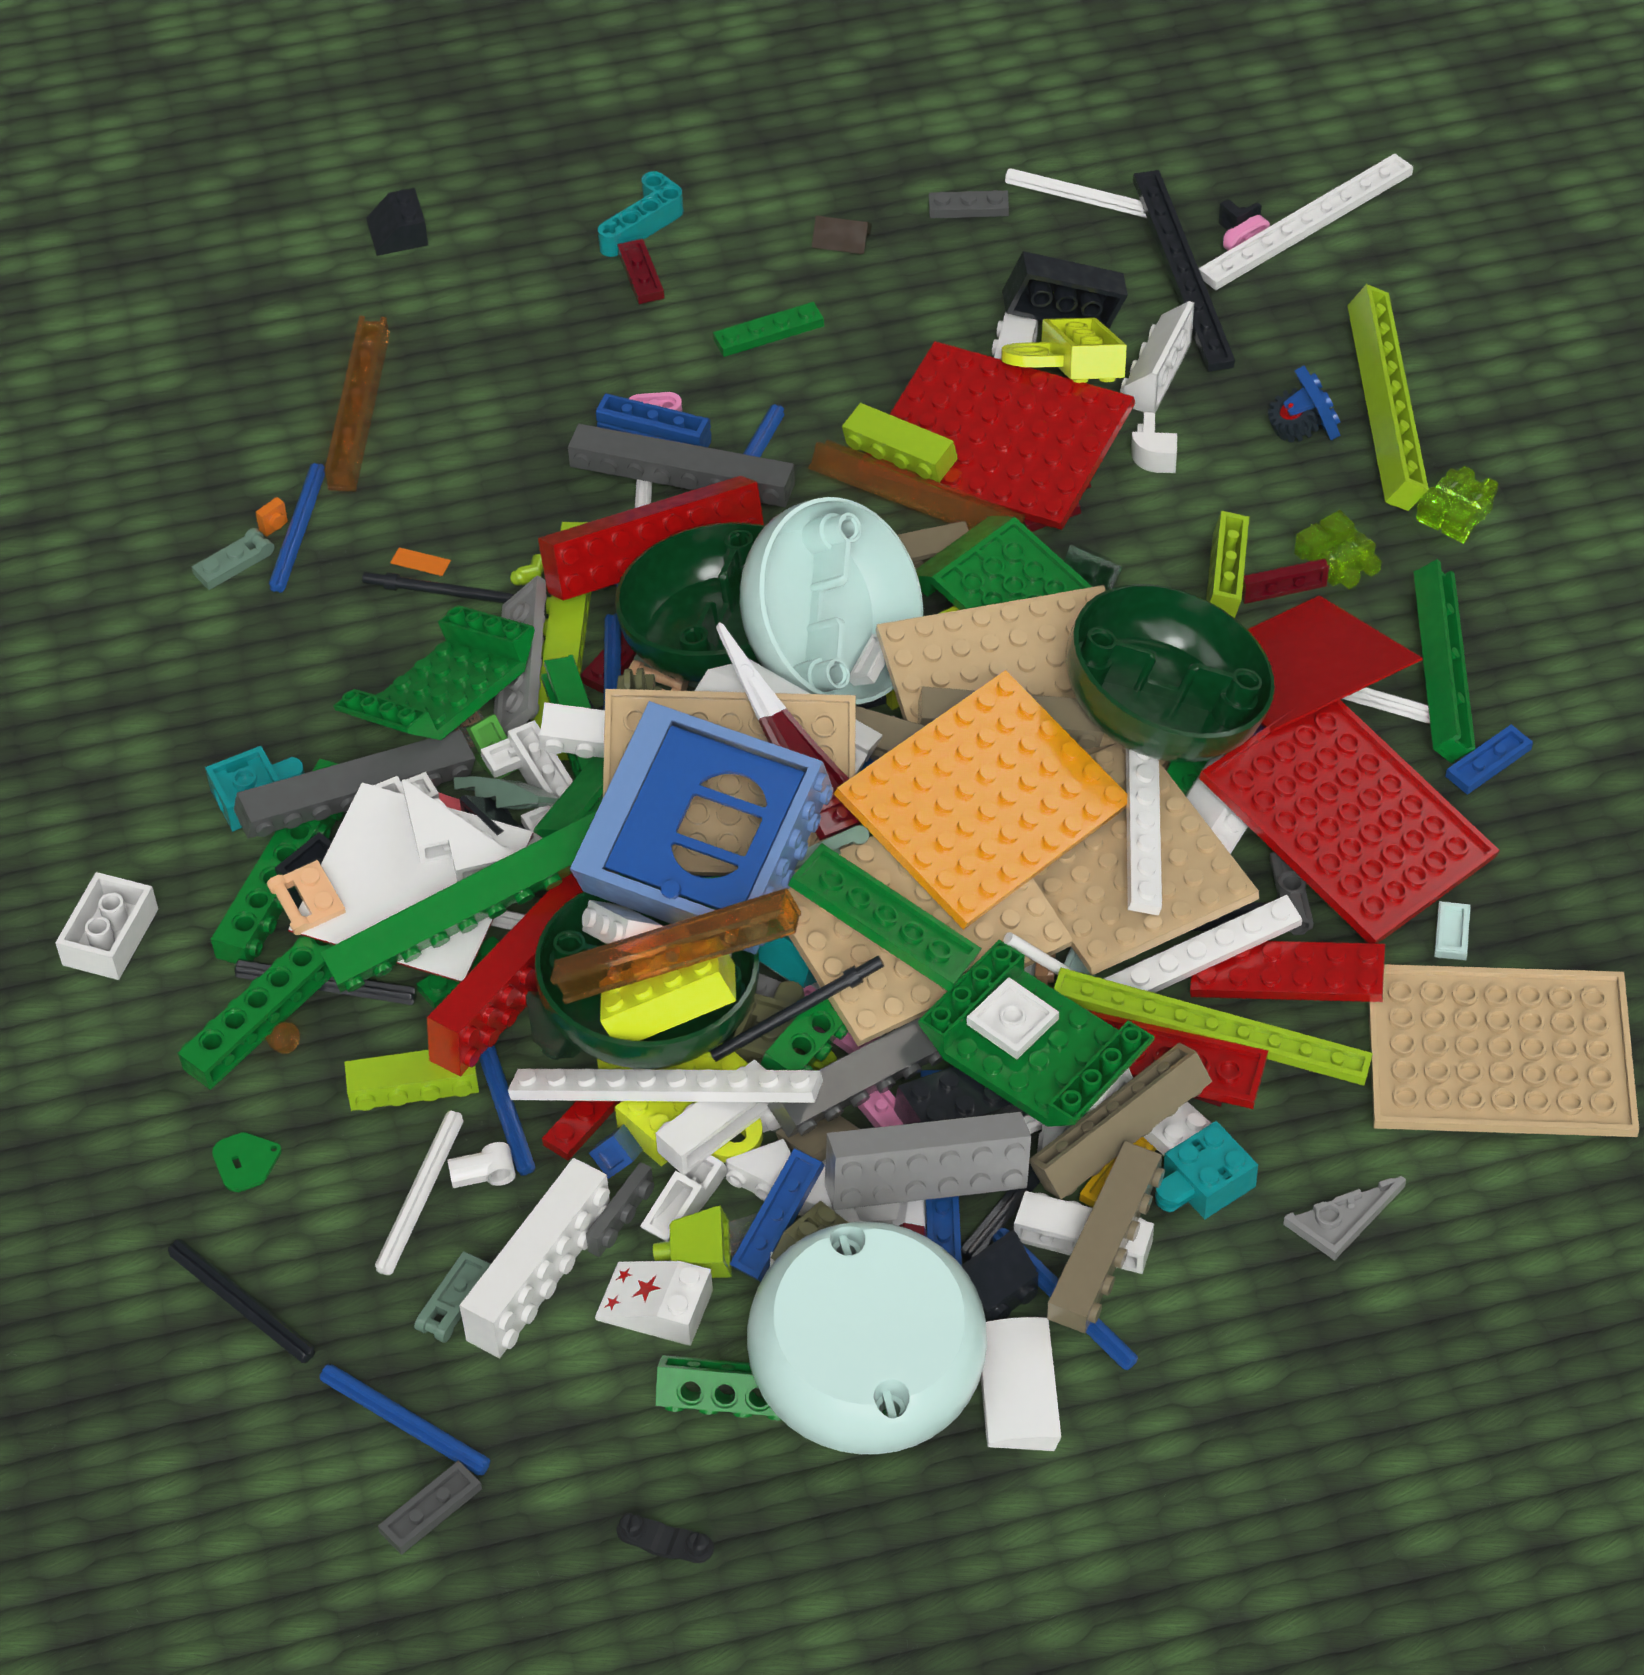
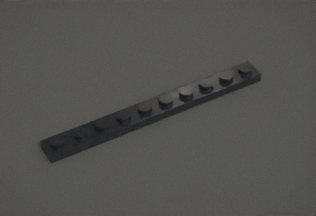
M1160 171L1134 173V186L1180 303L1182 305L1188 301L1194 302L1192 333L1207 372L1234 368L1235 358Z

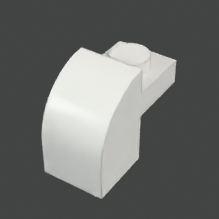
M1144 412L1143 424H1138L1137 432H1132L1131 456L1133 461L1142 469L1150 472L1176 473L1177 433H1155V413Z

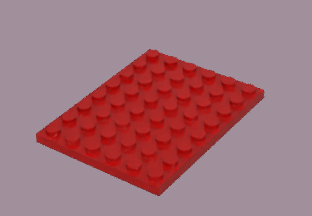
M934 341L889 415L953 440L958 459L940 483L932 479H924L908 469H900L886 460L876 459L867 452L859 464L861 470L1063 530L1133 409L1135 399L1134 396L1084 382L1076 383L1072 379L1030 367L1009 365L998 358Z
M1341 700L1272 732L1269 727L1278 721L1276 720L1248 739L1244 744L1233 749L1202 770L1199 779L1368 943L1378 944L1495 859L1500 851Z

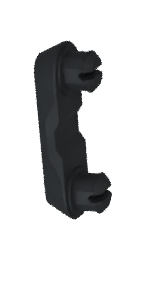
M632 1513L623 1515L617 1524L616 1532L621 1541L637 1546L650 1554L668 1559H682L693 1563H703L710 1559L714 1553L713 1541L706 1534H700L699 1532L683 1528H673L655 1520L633 1515Z

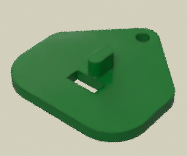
M241 1132L218 1141L213 1147L212 1155L224 1186L232 1192H242L259 1186L266 1181L281 1155L282 1149L280 1144ZM238 1158L241 1167L236 1169L232 1160Z

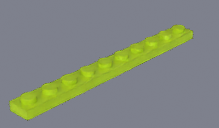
M1062 967L1054 986V990L1084 1009L1268 1050V1059L1363 1086L1366 1082L1373 1055L1371 1052Z

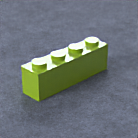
M863 403L856 407L842 425L846 444L852 449L867 452L874 458L891 462L900 469H908L924 479H932L940 483L958 459L953 440Z
M1221 511L1213 532L1206 600L1235 618L1242 600L1249 516Z
M429 1050L344 1061L347 1094L351 1111H366L375 1107L401 1106L410 1102L434 1101L438 1098L464 1097L472 1093H479L476 1065L469 1067L460 1077L429 1061Z

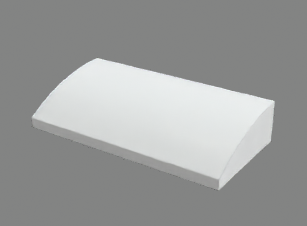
M1021 1317L986 1322L987 1349L981 1373L987 1447L1055 1451L1061 1439L1049 1320L1043 1317Z

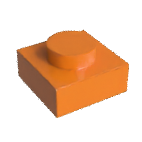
M278 497L255 512L259 530L266 537L288 523L285 503Z

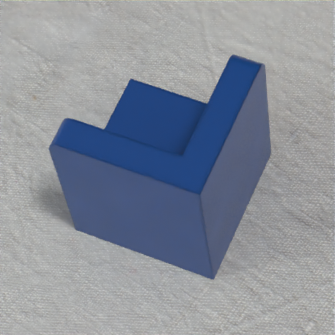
M623 1124L600 1140L589 1154L603 1173L607 1174L609 1179L631 1164L643 1149Z

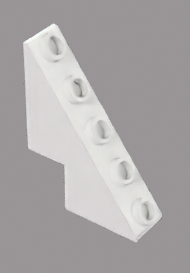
M405 779L402 780L404 797L420 863L451 857L458 882L515 853L510 847H503L494 841L487 831H480L472 826L465 816L461 814L456 815L450 811L440 799H433L425 794L418 784L414 782L409 783Z
M781 1139L726 1159L727 1181L734 1187L744 1188L755 1193L758 1198L765 1201L791 1154L785 1140ZM825 1167L798 1215L803 1216L819 1201H822L833 1210L825 1188ZM854 1208L834 1210L849 1223L861 1222Z

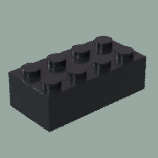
M1025 251L1019 257L1002 290L1007 314L1040 321L1058 318H1097L1108 329L1111 327L1128 296L1124 274L1121 272Z
M954 1066L899 1085L894 1111L903 1122V1125L1021 1112L1023 1116L1027 1115V1113Z

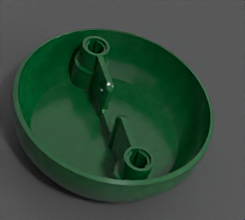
M728 522L687 529L657 542L646 549L629 565L621 577L616 590L617 618L626 642L646 664L671 678L700 682L708 669L732 664L716 629L720 622L726 627L746 657L761 665L744 631L740 611V584L747 555L754 541L765 527L764 525Z
M1132 584L1108 589L1096 595L1082 608L1071 629L1067 643L1066 666L1076 699L1083 711L1101 731L1132 751L1151 758L1185 763L1205 761L1224 755L1241 746L1253 736L1265 719L1273 700L1275 689L1274 675L1270 662L1258 641L1240 622L1223 609L1207 600L1179 589L1151 584Z
M626 877V878H629V879H631V880H634V881L640 882V883H642V884H645V885H648V886H651V887H653V888H656V889L661 890V889L658 888V887L649 885V884H647V883L638 881V880L633 879V878H630V877ZM582 892L568 901L553 915L540 936L535 957V978L543 1010L556 1029L575 1047L609 1064L633 1069H658L694 1060L723 1043L739 1027L754 1002L759 980V953L757 951L756 954L732 946L731 959L735 964L736 980L735 1002L641 1041L613 1038L609 1036L600 1021L601 984L611 977L622 976L633 971L634 954L608 948V944L582 931V915L588 906L589 900L616 903ZM680 895L678 896V897L687 899V900H689V901L698 903V904H700V905L706 906V905H704V904H702V903L693 901V900H691V899L682 897V896H680ZM635 911V912H637V913H639V914H641V915H643V916H645V917H647V918H649V919H651V920H653V921H655V922H657V923L663 925V928H666V927H669V926H675V925H673V924H671V923H668V922L662 921V920H660V919L654 918V917H652V916H649V915L643 914V913H641V912ZM691 931L695 939H710Z

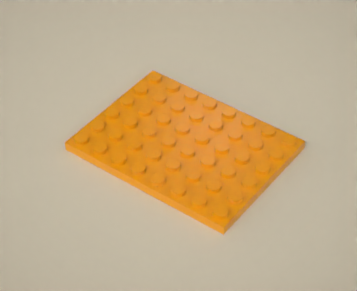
M1006 670L837 787L834 793L844 806L963 930L1126 809L1127 793Z

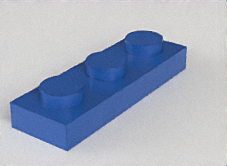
M1511 724L1449 767L1446 771V778L1468 795L1532 749L1533 741Z

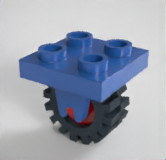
M1305 365L1296 369L1295 373L1302 388L1299 391L1297 388H1292V393L1290 394L1287 390L1283 391L1284 396L1280 397L1277 395L1275 397L1276 403L1271 401V409H1268V418L1276 435L1280 436L1284 441L1288 438L1289 442H1294V439L1297 437L1298 442L1303 441L1302 436L1311 437L1310 431L1317 432L1319 429L1318 425H1322L1330 440L1341 436L1337 424L1341 423L1334 408H1331L1334 405L1326 391L1323 392L1321 389L1323 387L1315 373L1310 375Z

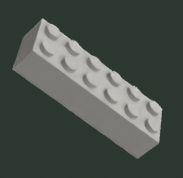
M1021 1112L827 1133L825 1188L833 1210L1027 1188L1031 1134Z

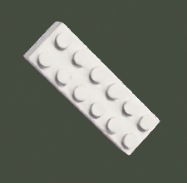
M575 1158L569 1162L459 1305L466 1341L499 1359L507 1349L513 1348L518 1340L520 1331L526 1324H530L534 1320L538 1307L544 1299H549L553 1295L557 1282L563 1274H568L572 1270L575 1258L581 1250L588 1248L586 1233L610 1203L607 1174Z

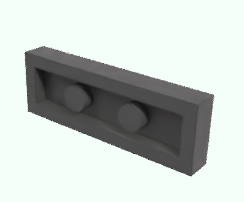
M1008 190L929 193V218L1009 216Z
M642 1162L638 1164L588 1230L586 1239L589 1253L600 1258L606 1248H611L616 1242L618 1232L624 1224H629L634 1218L636 1208L643 1199L647 1200L654 1189L652 1168Z
M457 1461L378 1525L379 1533L402 1555L481 1491V1482L461 1462Z

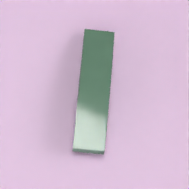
M477 776L454 777L455 790L475 791L476 797L491 798L496 801V808L523 810L553 806L559 799V797L542 788L520 781Z

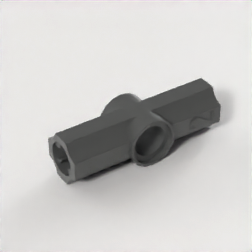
M1275 852L1270 853L1269 859L1277 890V899L1288 895L1302 918V925L1288 932H1291L1293 935H1304L1308 930L1313 929V918L1306 893V882Z

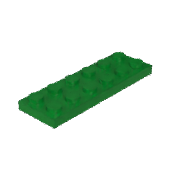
M823 843L820 844L792 876L788 886L949 992L977 958L982 949Z

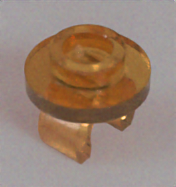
M282 1022L274 1028L271 1035L265 1037V1040L270 1048L278 1053L288 1054L298 1046L300 1033L293 1023Z

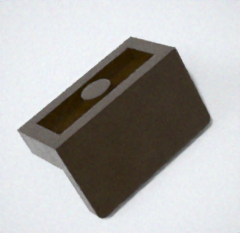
M816 216L812 247L864 254L867 234H871L872 224L863 221Z

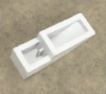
M710 1155L684 1176L675 1171L640 1227L663 1241H670V1223L673 1220L697 1213L702 1209L726 1176V1165Z

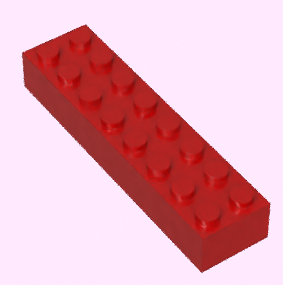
M740 475L538 538L548 593L564 601L617 584L629 565L646 549L673 534L687 529L728 522L764 525L757 481Z
M573 873L563 878L560 885L550 889L427 1017L429 1061L461 1077L469 1067L476 1065L481 1054L488 1047H492L497 1042L499 1035L507 1027H511L515 1023L517 1016L525 1007L528 1008L533 1004L538 995L535 978V957L540 936L553 915L568 901L583 892Z

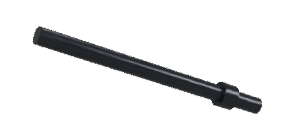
M364 572L362 579L363 583L384 586V589L397 591L400 588L503 604L515 595V593L400 577L397 573L387 572L386 575Z
M878 955L857 968L853 965L846 969L841 977L711 1050L710 1053L715 1062L723 1059L849 986L853 989L864 982L863 979L885 967L882 959Z

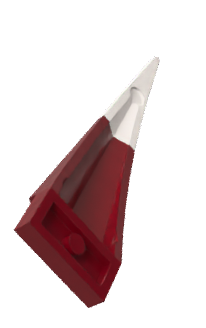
M719 622L716 626L718 634L768 742L821 760L824 763L833 787V795L827 805L824 804L820 812L821 820L815 832L819 840L821 841L861 825L862 823L834 795L837 787L849 780V778L787 710L754 668L726 627Z

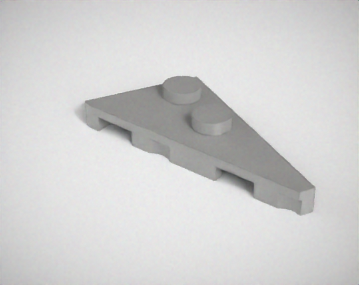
M1402 1176L1395 1179L1389 1178L1379 1182L1376 1188L1364 1192L1358 1189L1335 1197L1330 1202L1315 1204L1313 1210L1296 1216L1292 1212L1284 1217L1283 1225L1335 1261L1405 1187L1406 1179Z

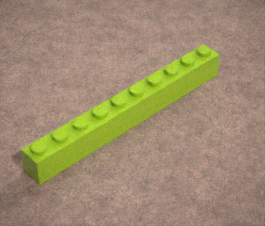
M1366 284L1347 305L1385 502L1391 506L1409 511L1429 488L1389 293Z
M562 522L561 531L588 522ZM592 592L564 601L553 595L546 599V614H549V618H545L543 624V635L546 636V639L542 645L541 653L543 661L540 668L539 711L531 720H535L540 729L544 702L549 703L541 680V674L547 673L544 660L573 655L579 674H581ZM566 753L556 754L560 760H568Z

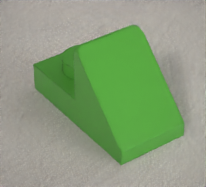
M490 714L466 729L478 750L474 754L475 759L494 778L481 757V749L507 739V736L496 715ZM513 770L496 778L502 779L503 777L509 775L510 773L516 770Z

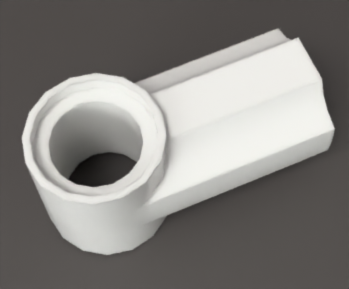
M504 1142L488 1144L482 1149L481 1153L447 1160L453 1188L486 1181L491 1185L501 1186L510 1183L516 1176L510 1146Z

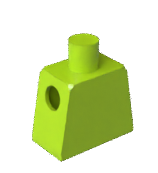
M715 1206L673 1220L669 1225L670 1241L653 1244L655 1261H682L711 1269L712 1278L732 1277L729 1220L721 1206Z

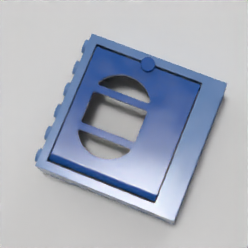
M649 701L570 870L583 892L673 925L685 926L690 931L709 938L718 935L721 942L756 954L759 946H764L770 932L768 927L772 918H776L780 913L783 902L781 898L785 889H790L788 884L795 874L794 869L798 860L802 861L807 853V840L811 832L815 833L821 820V809L832 798L833 787L829 775L821 760ZM724 774L744 776L761 788L765 795L767 806L761 807L701 786V784L712 777ZM694 796H699L762 819L745 856H740L677 833ZM676 844L738 866V869L718 878L694 876L678 864L674 857L672 846ZM607 869H608V870H611V871H613V872H616V873L625 875V876H627V877L636 879V880H638V881L647 883V884H649V885L658 887V888H660L661 890L656 889V888H653V887L648 886V885H645V884H642V883H640V882L631 880V879H629V878L620 876V875H618V874L609 872V871H607ZM680 895V896H682V897H685V898L691 899V900H693V901L702 903V904H704V905L713 907V908H715V909H718V910L727 912V913H729V914L738 916V917H740V918L733 917V916H731V915L722 913V912H720V911L711 909V908H709V907L700 905V904H698V903L689 901V900H687V899H684V898H681V897H678V896Z

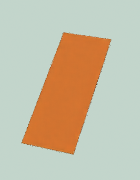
M399 547L390 563L443 576L451 560Z

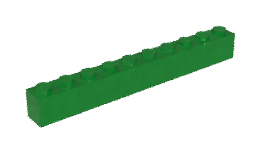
M597 811L320 952L340 993L345 990L348 992L355 991L365 984L364 981L374 975L381 977L391 972L393 966L398 961L411 962L421 956L422 950L430 946L438 948L446 944L450 940V936L460 931L463 934L475 929L478 926L477 922L487 917L490 919L499 917L506 912V907L516 902L519 905L528 902L535 896V892L543 888L550 890L560 885L563 878L572 874L570 867Z

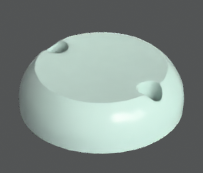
M839 497L812 499L784 510L763 528L754 541L744 564L740 584V611L744 631L755 656L764 668L810 694L856 695V706L881 698L894 689L886 664L874 684L853 686L849 682L850 673L871 635L876 634L877 624L923 617L922 592L914 564L897 534L875 512L852 500Z
M881 1222L837 1224L807 1235L790 1246L775 1260L759 1284L750 1309L747 1325V1350L750 1368L757 1387L774 1413L803 1437L821 1446L854 1454L897 1452L916 1446L944 1430L960 1415L972 1398L981 1377L987 1349L986 1320L983 1306L976 1287L958 1261L943 1247L928 1237L904 1227ZM886 1409L888 1417L882 1413V1410Z

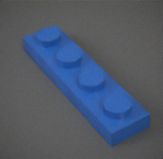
M795 1148L793 1149L730 1262L732 1268L761 1282L770 1266L771 1252H774L784 1231L794 1223L825 1167L823 1162Z

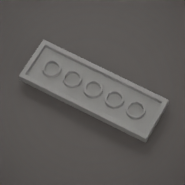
M538 575L502 605L501 617L532 625L535 629L525 672L495 696L494 714L507 738L509 730L525 724L529 719L532 720L539 711L541 653L544 643L543 624L545 622L544 610L547 594L546 580Z

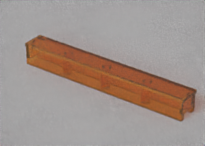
M359 316L325 466L327 485L330 491H356L390 337L386 317H381L379 322L366 321L365 316Z
M826 440L825 444L817 442L811 464L808 469L948 523L965 521L968 530H971L989 516H1012L1017 518L1022 524L1025 519L1023 514L988 502L941 482L924 479L915 472L900 469L894 464L876 459L873 456L831 440Z
M788 888L781 889L555 960L550 980L553 985L558 984L564 994L562 1000L565 1004L795 934L801 911Z

